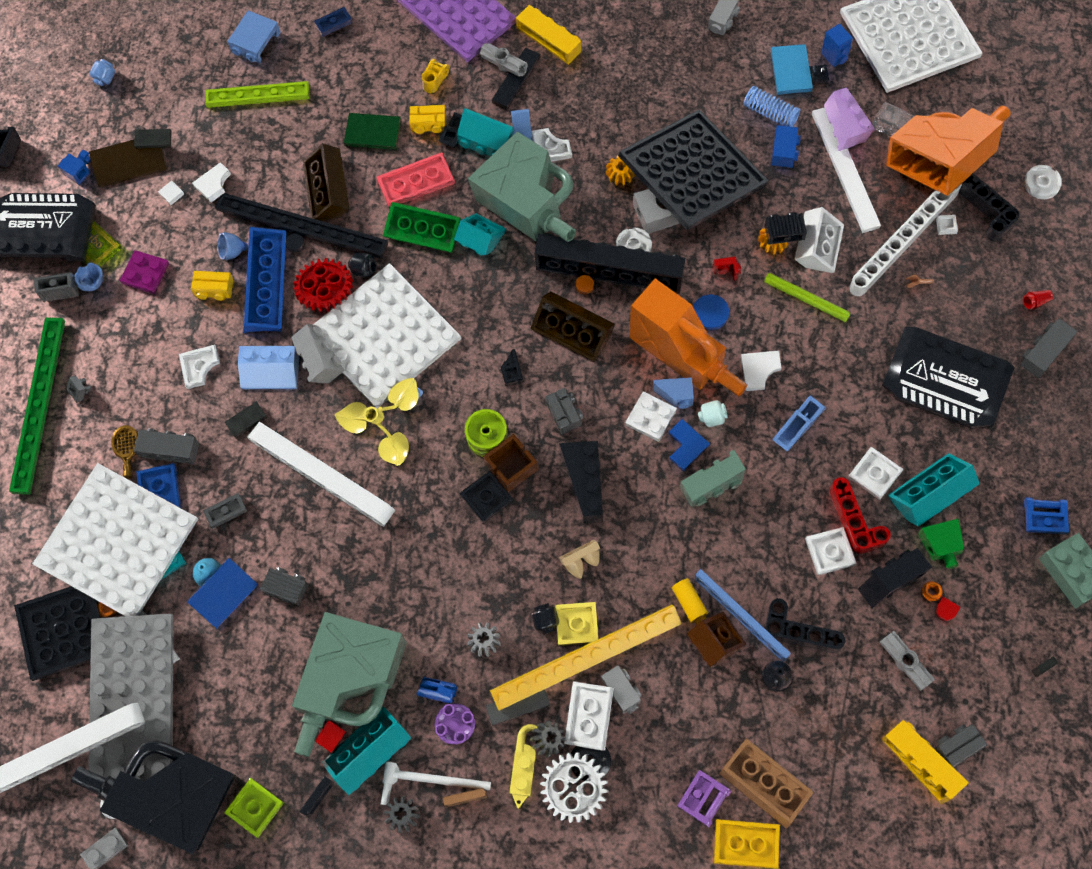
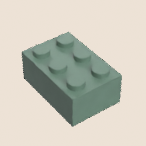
M1077 533L1048 550L1039 558L1075 609L1092 599V550L1082 536Z

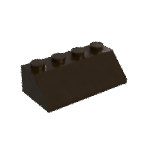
M322 143L302 162L311 218L326 221L340 218L350 208L340 148Z
M550 291L542 297L530 329L596 362L610 339L615 323Z

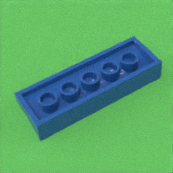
M250 227L243 333L258 331L281 332L286 248L285 230Z

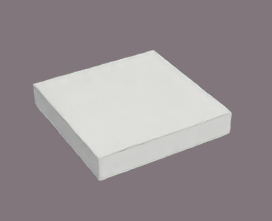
M870 447L848 478L881 500L903 469Z
M844 527L805 538L817 575L856 566L857 563Z

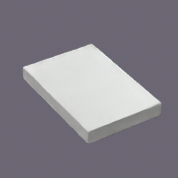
M573 682L564 744L605 750L614 688Z

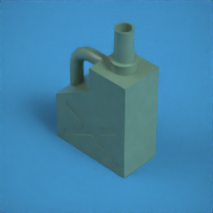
M516 132L468 178L478 203L533 240L537 241L539 234H545L550 231L567 242L575 237L576 229L560 219L561 215L558 209L573 190L574 183L571 175L551 162L548 150L521 133ZM554 177L563 184L562 188L555 195L550 192Z
M324 612L292 704L293 708L299 713L304 714L302 720H300L303 726L294 750L295 753L310 757L318 732L324 728L325 720L336 724L340 722L350 726H362L370 723L378 716L387 690L393 687L407 644L402 633ZM373 694L368 709L363 713L354 714L343 710L347 700Z

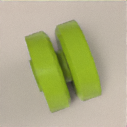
M481 409L468 417L465 423V436L469 448L476 455L483 457L508 438L506 422L498 412L491 409Z

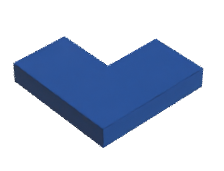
M683 419L669 431V435L681 445L669 459L684 472L710 446V443Z

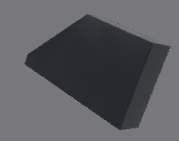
M515 349L511 350L507 360L501 366L505 386L524 382Z

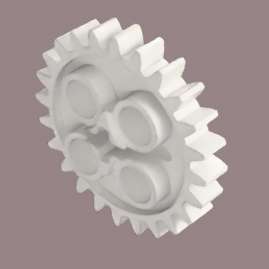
M579 752L575 754L574 758L571 753H567V759L560 755V762L554 759L552 760L554 767H546L549 774L544 773L542 776L547 780L540 783L546 789L540 793L547 795L543 802H550L547 809H555L553 816L561 813V820L568 816L570 823L573 822L574 817H576L577 822H581L582 815L588 820L590 819L589 812L594 816L597 814L595 807L598 809L603 808L599 802L607 800L602 794L609 791L603 788V785L607 784L608 781L602 780L606 773H599L598 770L601 768V765L594 766L595 759H591L588 762L587 754L580 759ZM574 766L580 769V776L578 778L573 777L571 774ZM585 775H589L587 780L577 786V791L570 792L563 800L560 799L561 795L572 788V784L578 783ZM557 780L563 781V791L556 789L555 783ZM586 783H590L593 786L594 791L592 795L585 793L584 786ZM570 797L576 798L578 803L576 808L569 806L568 800Z

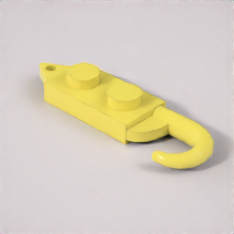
M533 724L523 726L519 730L510 794H512L518 809L528 796L531 797L536 751L530 745L525 744V739L528 731L537 728Z

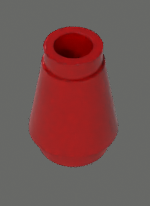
M1051 290L1028 292L1023 297V304L1027 309L1035 310L1053 300V293Z

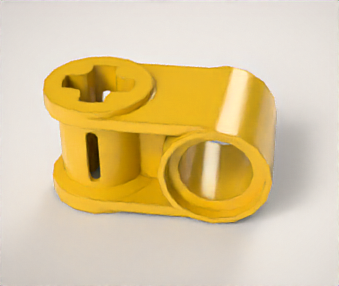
M434 58L430 60L427 68L422 73V83L425 92L434 93L438 90L449 73L450 66L448 64H441Z

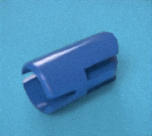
M422 677L417 696L449 704L454 702L452 698L456 696V684Z

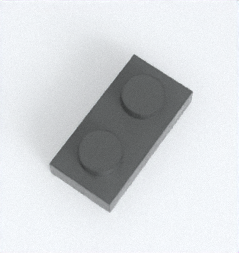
M237 493L203 511L210 527L213 529L248 510L240 494Z

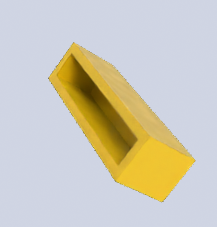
M528 5L516 17L518 30L569 65L582 52L579 37L569 33L565 27L556 24L552 18L546 17L539 9Z

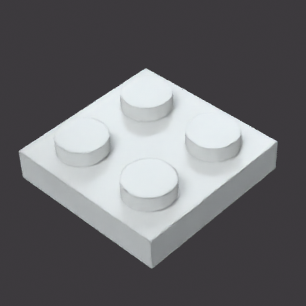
M642 392L625 425L659 442L677 408L646 392Z

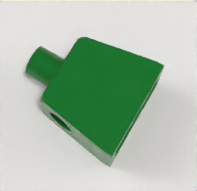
M959 519L921 528L918 535L933 561L944 559L947 569L959 566L956 556L964 551Z

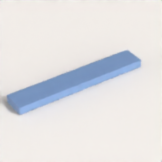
M700 569L696 573L695 581L778 659L784 662L791 653L704 571Z

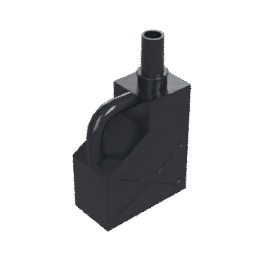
M153 741L137 748L124 771H120L116 779L111 776L105 778L79 766L71 782L97 794V799L104 801L99 810L100 812L191 854H197L236 775L168 743ZM151 754H160L174 761L145 781L135 777L144 759Z

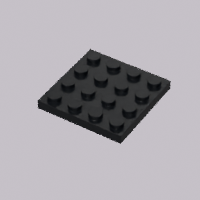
M70 586L14 605L30 680L35 681L91 662L92 619L102 618L96 599Z

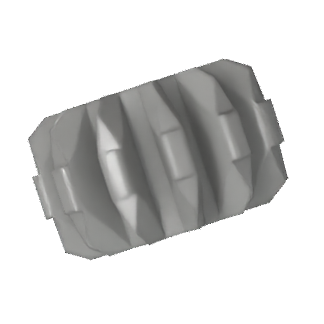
M487 622L484 628L481 623H478L479 629L471 627L474 634H467V638L471 639L467 642V645L473 646L471 652L475 653L478 651L479 657L482 656L483 652L489 657V650L496 653L497 650L494 646L501 645L500 641L497 640L501 635L500 633H495L497 631L495 626L490 628V623ZM486 636L488 641L485 640L484 643H481L480 639Z

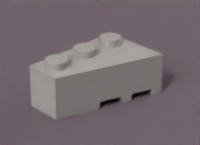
M306 324L291 337L297 354L303 357L304 362L302 366L303 369H307L309 372L307 377L309 382L329 384L345 371L341 360L335 356L332 351V345L326 341L323 331L319 326Z

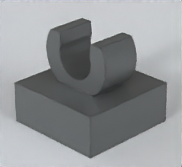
M75 375L69 377L67 391L77 403L83 401L84 394L90 393L91 386L84 387L86 379L82 378L79 380Z

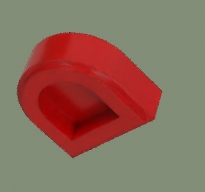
M943 596L936 606L935 613L940 620L950 621L957 615L961 607Z

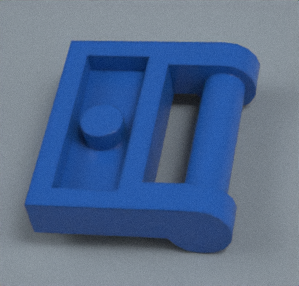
M1025 497L1026 532L1065 535L1069 533L1067 500L1047 501L1033 500L1031 497ZM1034 508L1058 509L1060 513L1034 511Z

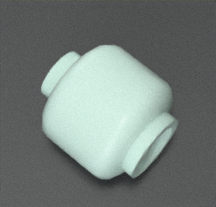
M718 400L702 404L701 411L698 412L700 422H704L707 427L724 424L725 418H728L725 404H721Z

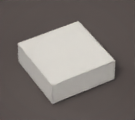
M172 180L158 191L170 205L184 195L183 191Z
M939 215L936 217L938 235L957 234L956 215Z

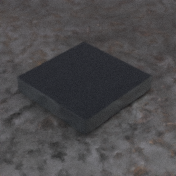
M488 471L459 493L483 524L514 501L491 471Z

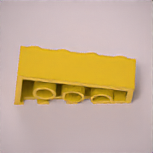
M902 720L882 738L885 744L940 804L951 800L969 783L931 747L926 739L916 732L915 727L911 723Z

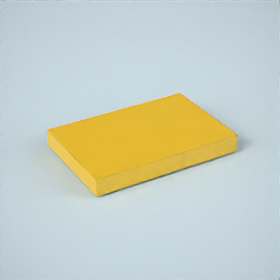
M716 819L714 864L779 869L780 825Z

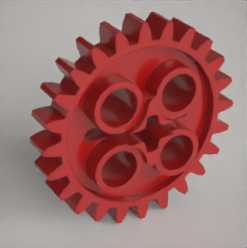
M327 258L324 259V262H321L320 259L317 260V263L311 261V266L305 264V270L299 269L300 275H295L297 280L293 281L295 296L301 305L304 304L306 309L311 307L312 311L318 308L319 312L323 308L329 311L330 306L336 309L335 304L341 305L342 299L348 300L346 294L350 295V289L353 288L350 270H347L346 265L342 266L341 261L335 263L334 259L328 262Z

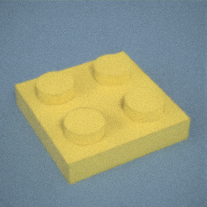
M596 602L556 605L559 624L557 625L558 646L589 644L598 640Z

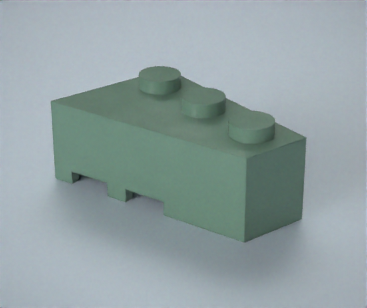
M735 450L730 451V456L720 462L717 459L713 462L714 466L705 470L701 469L681 481L680 489L691 507L695 505L701 506L707 502V499L713 496L717 498L724 494L725 490L729 488L735 489L742 484L746 469Z

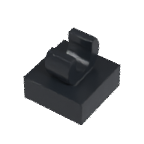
M826 64L809 66L812 85L829 83Z

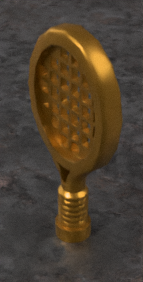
M130 425L118 427L111 438L113 452L124 462L123 477L126 479L132 478L130 460L136 454L134 452V443L136 444V441L134 442V440H137L138 436L137 431Z

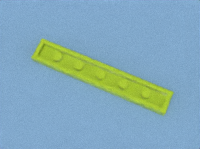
M308 81L205 90V105L207 108L310 99Z

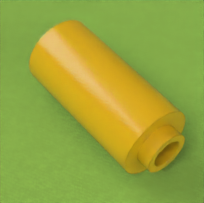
M689 578L673 585L671 589L690 622L697 625L706 619L709 613Z

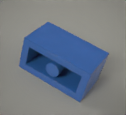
M841 24L836 25L825 33L821 54L833 67L845 63L848 59L853 37Z
M777 125L774 137L772 166L793 168L794 161H798L799 150H796V146H799L801 135H798V127Z

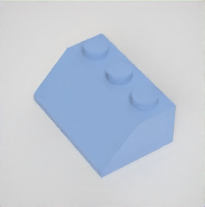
M239 346L238 371L241 389H297L299 355L295 346Z

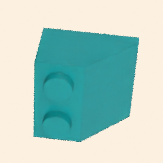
M475 213L460 220L454 240L458 241L463 247L475 250L479 255H487L493 252L507 228Z

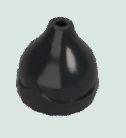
M772 661L764 667L762 681L769 690L782 692L792 684L793 672L785 662Z

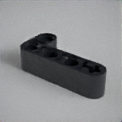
M973 173L962 183L959 194L992 220L986 231L987 238L994 242L1001 240L1015 226L1020 215L1019 211Z
M776 598L770 603L764 628L777 641L830 653L839 652L845 645V636L839 631L786 620L788 605L785 600ZM773 606H780L783 612H774ZM776 625L779 628V632H771L769 626ZM789 630H797L799 637H792ZM810 634H817L819 636V641H812L810 639ZM833 638L836 639L837 646L834 645Z

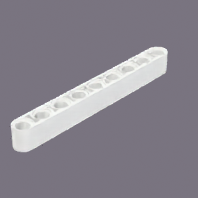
M962 183L948 196L935 190L854 275L850 284V292L855 296L865 294L954 200Z
M258 422L247 438L252 443L377 524L384 527L395 512V509L261 422Z
M139 703L124 706L0 766V793L145 724Z

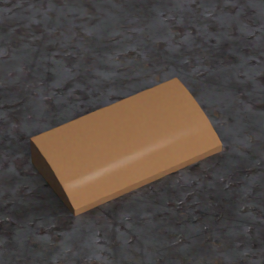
M747 738L719 773V775L786 829L814 793Z

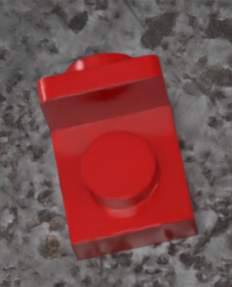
M736 256L714 259L712 267L714 274L719 273L723 275L732 271L733 280H738V276L741 274L740 262L737 263Z

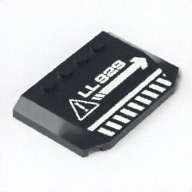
M10 193L0 197V259L1 257L65 258L67 261H85L96 208L95 203L79 194Z
M905 327L882 386L886 387L899 402L970 429L982 426L990 428L993 427L1015 367L1007 360L917 327Z

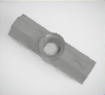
M490 43L484 44L481 47L480 56L497 65L499 70L503 72L509 71L518 77H523L526 73L527 63L509 54L506 48L499 49Z
M895 631L880 641V644L895 660L898 669L904 671L920 691L935 680L919 661L917 654L906 646ZM903 656L910 658L911 665H906L903 662Z

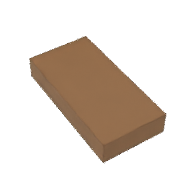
M480 788L446 796L443 798L444 806L448 808L486 799L487 795L485 789Z

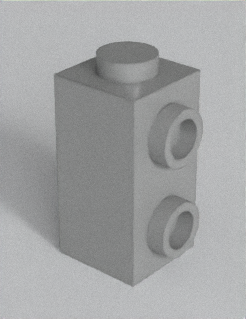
M719 0L709 18L708 30L724 36L726 30H730L733 17H737L739 13V0Z
M618 665L603 674L601 681L606 687L614 688L613 699L623 714L626 712L631 714L639 708L638 705L641 702L640 697L642 695L636 686H631L628 681L631 678L625 669L621 670Z

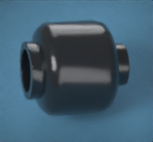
M355 253L349 259L348 267L354 276L370 277L376 271L377 262L371 254Z
M549 603L535 607L531 613L536 631H543L544 634L556 631L555 626L559 624V618L555 606H550Z

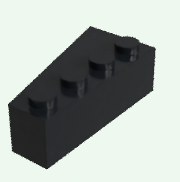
M598 441L559 443L560 453L583 523L603 522Z

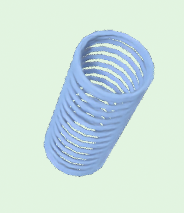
M757 86L750 88L743 103L745 107L752 108V111L755 110L756 113L759 112V114L766 116V118L769 117L770 120L772 119L776 123H780V125L783 124V126L793 127L801 111L797 107L793 109V105L790 106V103L786 105V101L783 103V99L779 102V98L776 99V96L772 98V94L769 96V92H762V89L759 90Z

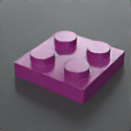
M134 250L119 281L121 284L154 294L169 262L166 259Z

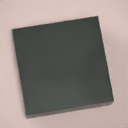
M1053 656L1033 669L1032 673L1035 677H1038L1058 664V661Z

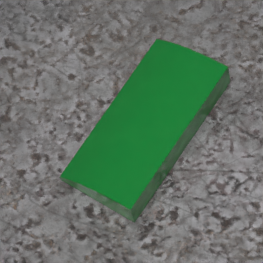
M392 202L382 236L452 253L457 242L454 238L462 219L461 217Z

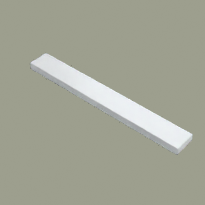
M825 107L813 110V119L862 233L879 229L881 224L848 148L838 151V140L833 135L834 128L832 123H829Z

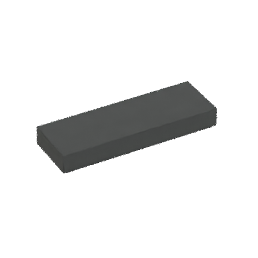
M544 689L500 711L497 709L495 702L486 705L491 724L494 726L549 707L550 703Z

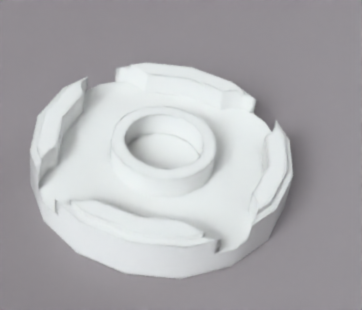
M1048 165L1034 166L1027 172L1024 178V187L1031 196L1037 199L1045 200L1052 198L1062 186L1060 174L1052 170V167Z
M640 228L625 229L616 239V246L621 245L630 249L639 248L648 252L652 250L650 235Z

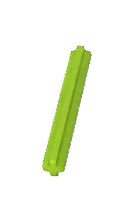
M768 273L765 277V283L844 322L850 317L849 311L772 273Z

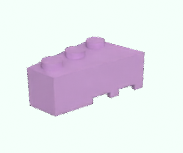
M847 87L834 91L824 104L829 123H832L834 128L833 135L838 140V151L866 142L875 130Z

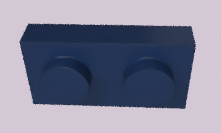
M345 7L314 21L322 37L353 23Z

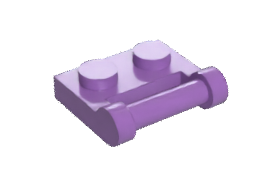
M699 770L677 807L710 828L713 823L711 820L725 797L730 795L731 790ZM715 788L719 792L706 814L702 815L699 811L712 789Z

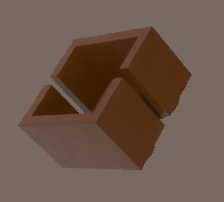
M515 434L483 456L485 465L495 477L497 476L498 481L508 493L539 470L538 462L527 449L525 450V446Z

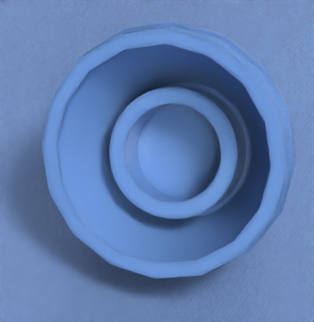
M222 232L219 235L218 253L222 260L234 259L248 249V244L234 234Z

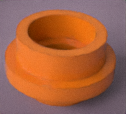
M929 581L923 585L922 595L926 600L933 602L941 598L943 591L937 582ZM928 589H933L935 594H929Z

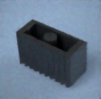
M791 212L785 216L774 214L765 220L764 227L768 245L802 241L806 238L807 231L803 213Z

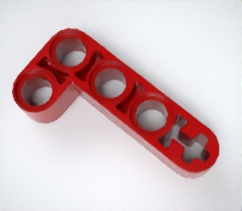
M843 477L835 479L830 488V495L852 550L857 554H864L883 548L891 537L890 530L885 526L868 529L849 481ZM842 504H849L851 510L845 509ZM850 522H856L859 527L853 528L850 525ZM875 534L883 535L885 540H878ZM857 540H863L866 546H860Z

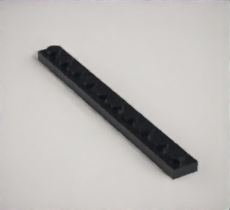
M227 193L220 196L215 206L217 211L360 253H368L381 259L388 246V240Z

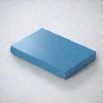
M806 44L771 47L777 95L812 92L813 86Z

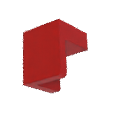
M328 720L315 742L332 753L346 731Z

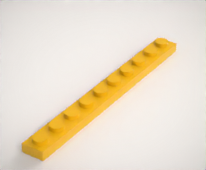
M670 605L490 690L497 709L500 711L681 625L682 623L675 606Z

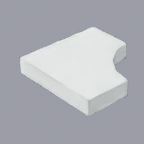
M549 128L531 131L533 142L548 150L551 162L572 158L569 140L556 138L551 134Z
M219 163L192 184L206 199L213 202L225 193L223 184L231 173L223 164Z
M216 345L179 354L186 389L205 385L208 371L213 366L220 364Z
M779 351L741 354L744 382L748 384L745 391L764 390L768 376L781 370Z

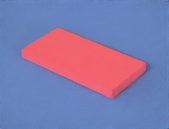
M442 152L376 177L389 208L392 202L402 204L455 184L454 177Z

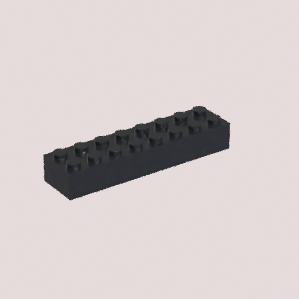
M549 233L538 235L534 252L536 270L574 277L587 275L593 280L645 289L654 279H657L676 294H680L686 259L679 255L648 252L639 248L630 249L621 245L612 246L603 242L594 243L585 239H572L567 242L561 237Z

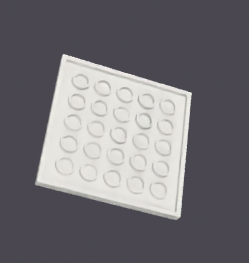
M862 0L840 9L841 16L886 93L978 59L983 54L950 0Z
M390 263L347 297L348 300H343L341 305L338 304L336 309L333 308L313 324L322 329L323 336L332 345V351L335 356L341 360L342 367L345 370L342 373L375 408H379L388 400V394L394 385L402 380L415 378L461 340V336Z
M97 463L32 564L126 617L139 616L198 518Z

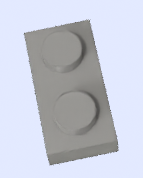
M115 827L80 855L89 869H98L129 844L120 830Z

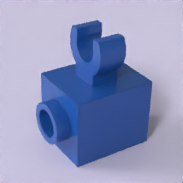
M83 149L79 153L78 158L69 153L61 160L58 168L64 176L80 185L91 173L86 164L91 162L89 153Z

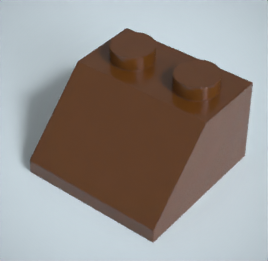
M724 612L702 620L687 633L692 644L696 646L709 667L724 661L747 645Z

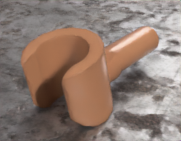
M916 274L906 278V280L909 279L911 281L910 284L906 285L908 288L918 284L933 283L932 279H921Z

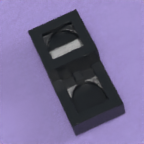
M454 112L448 126L445 125L438 140L440 143L453 148L458 145L457 132L462 117L461 114Z

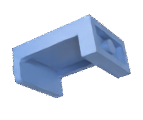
M248 10L227 42L233 54L246 57L252 62L261 63L260 55L271 37L275 36L278 38L281 31L276 21Z

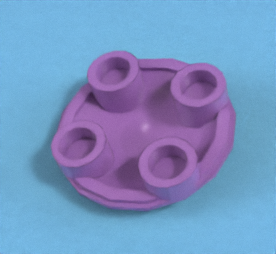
M446 704L436 716L435 732L447 744L457 745L464 743L474 732V715L463 704Z

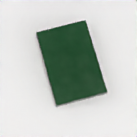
M349 113L344 146L396 150L401 116Z

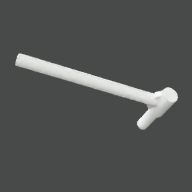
M386 762L380 805L387 806V803L390 801L392 785L398 779L474 789L483 788L485 790L491 789V782L401 771L397 763Z

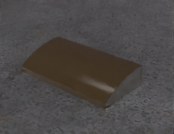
M134 139L89 151L92 168L99 188L168 170L163 148L136 149Z

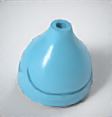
M212 558L199 560L193 568L195 582L202 586L221 564Z

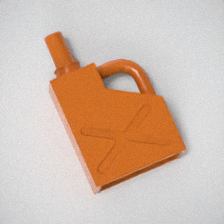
M1000 106L991 115L984 114L973 108L962 117L950 112H938L930 116L915 115L890 137L886 166L948 196L997 152L1003 122L1010 117L1011 112L1006 106Z
M654 279L631 305L629 338L683 378H692V384L701 390L710 379L713 383H720L738 397L741 396L748 384L727 369V365L723 363L726 347L708 335L692 304L657 279Z

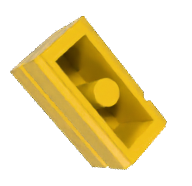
M445 105L410 106L409 123L411 132L422 134L426 131L442 132L446 125Z
M193 272L191 291L196 298L205 300L209 297L219 301H223L225 298L231 299L234 278L230 272Z

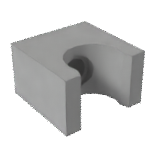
M649 189L633 194V206L643 229L649 234L679 224L680 222L669 210L662 209L657 205L660 203L658 198Z

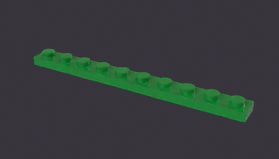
M45 317L9 489V492L12 494L31 495L66 322L63 318Z

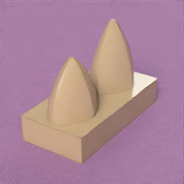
M592 540L559 557V560L573 576L581 579L583 575L581 558L583 557L592 566H598L600 559L598 549L600 547L597 541Z

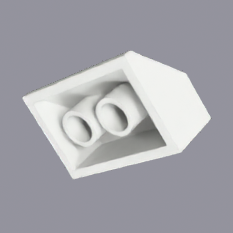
M823 207L805 211L804 221L807 234L805 240L798 241L795 260L805 268L834 273L844 224Z

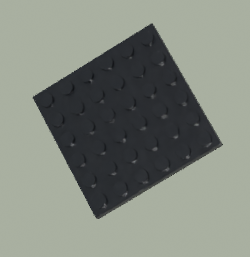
M700 109L619 151L618 157L687 231L762 189L769 182Z

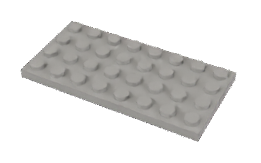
M173 614L92 619L89 723L124 706L139 703L145 724L90 750L89 771L105 778L111 776L116 779L119 772L124 771L133 753L143 744L160 741L173 746ZM151 754L144 759L135 777L147 780L171 764L173 760L160 754Z

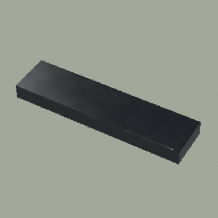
M525 47L519 59L527 63L526 73L523 77H518L509 72L492 98L493 104L506 110L509 108L541 58L539 53Z

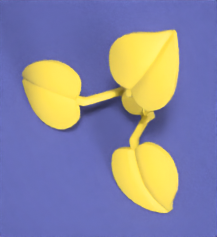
M408 378L391 388L388 400L394 404L393 406H380L377 409L372 406L367 408L361 402H353L335 413V417L345 430L354 434L365 431L367 421L377 425L388 436V438L382 439L379 444V455L386 462L399 466L407 458L409 442L407 437L401 432H396L391 436L388 430L381 424L384 419L383 411L396 409L397 407L402 411L414 408L419 399L416 380Z

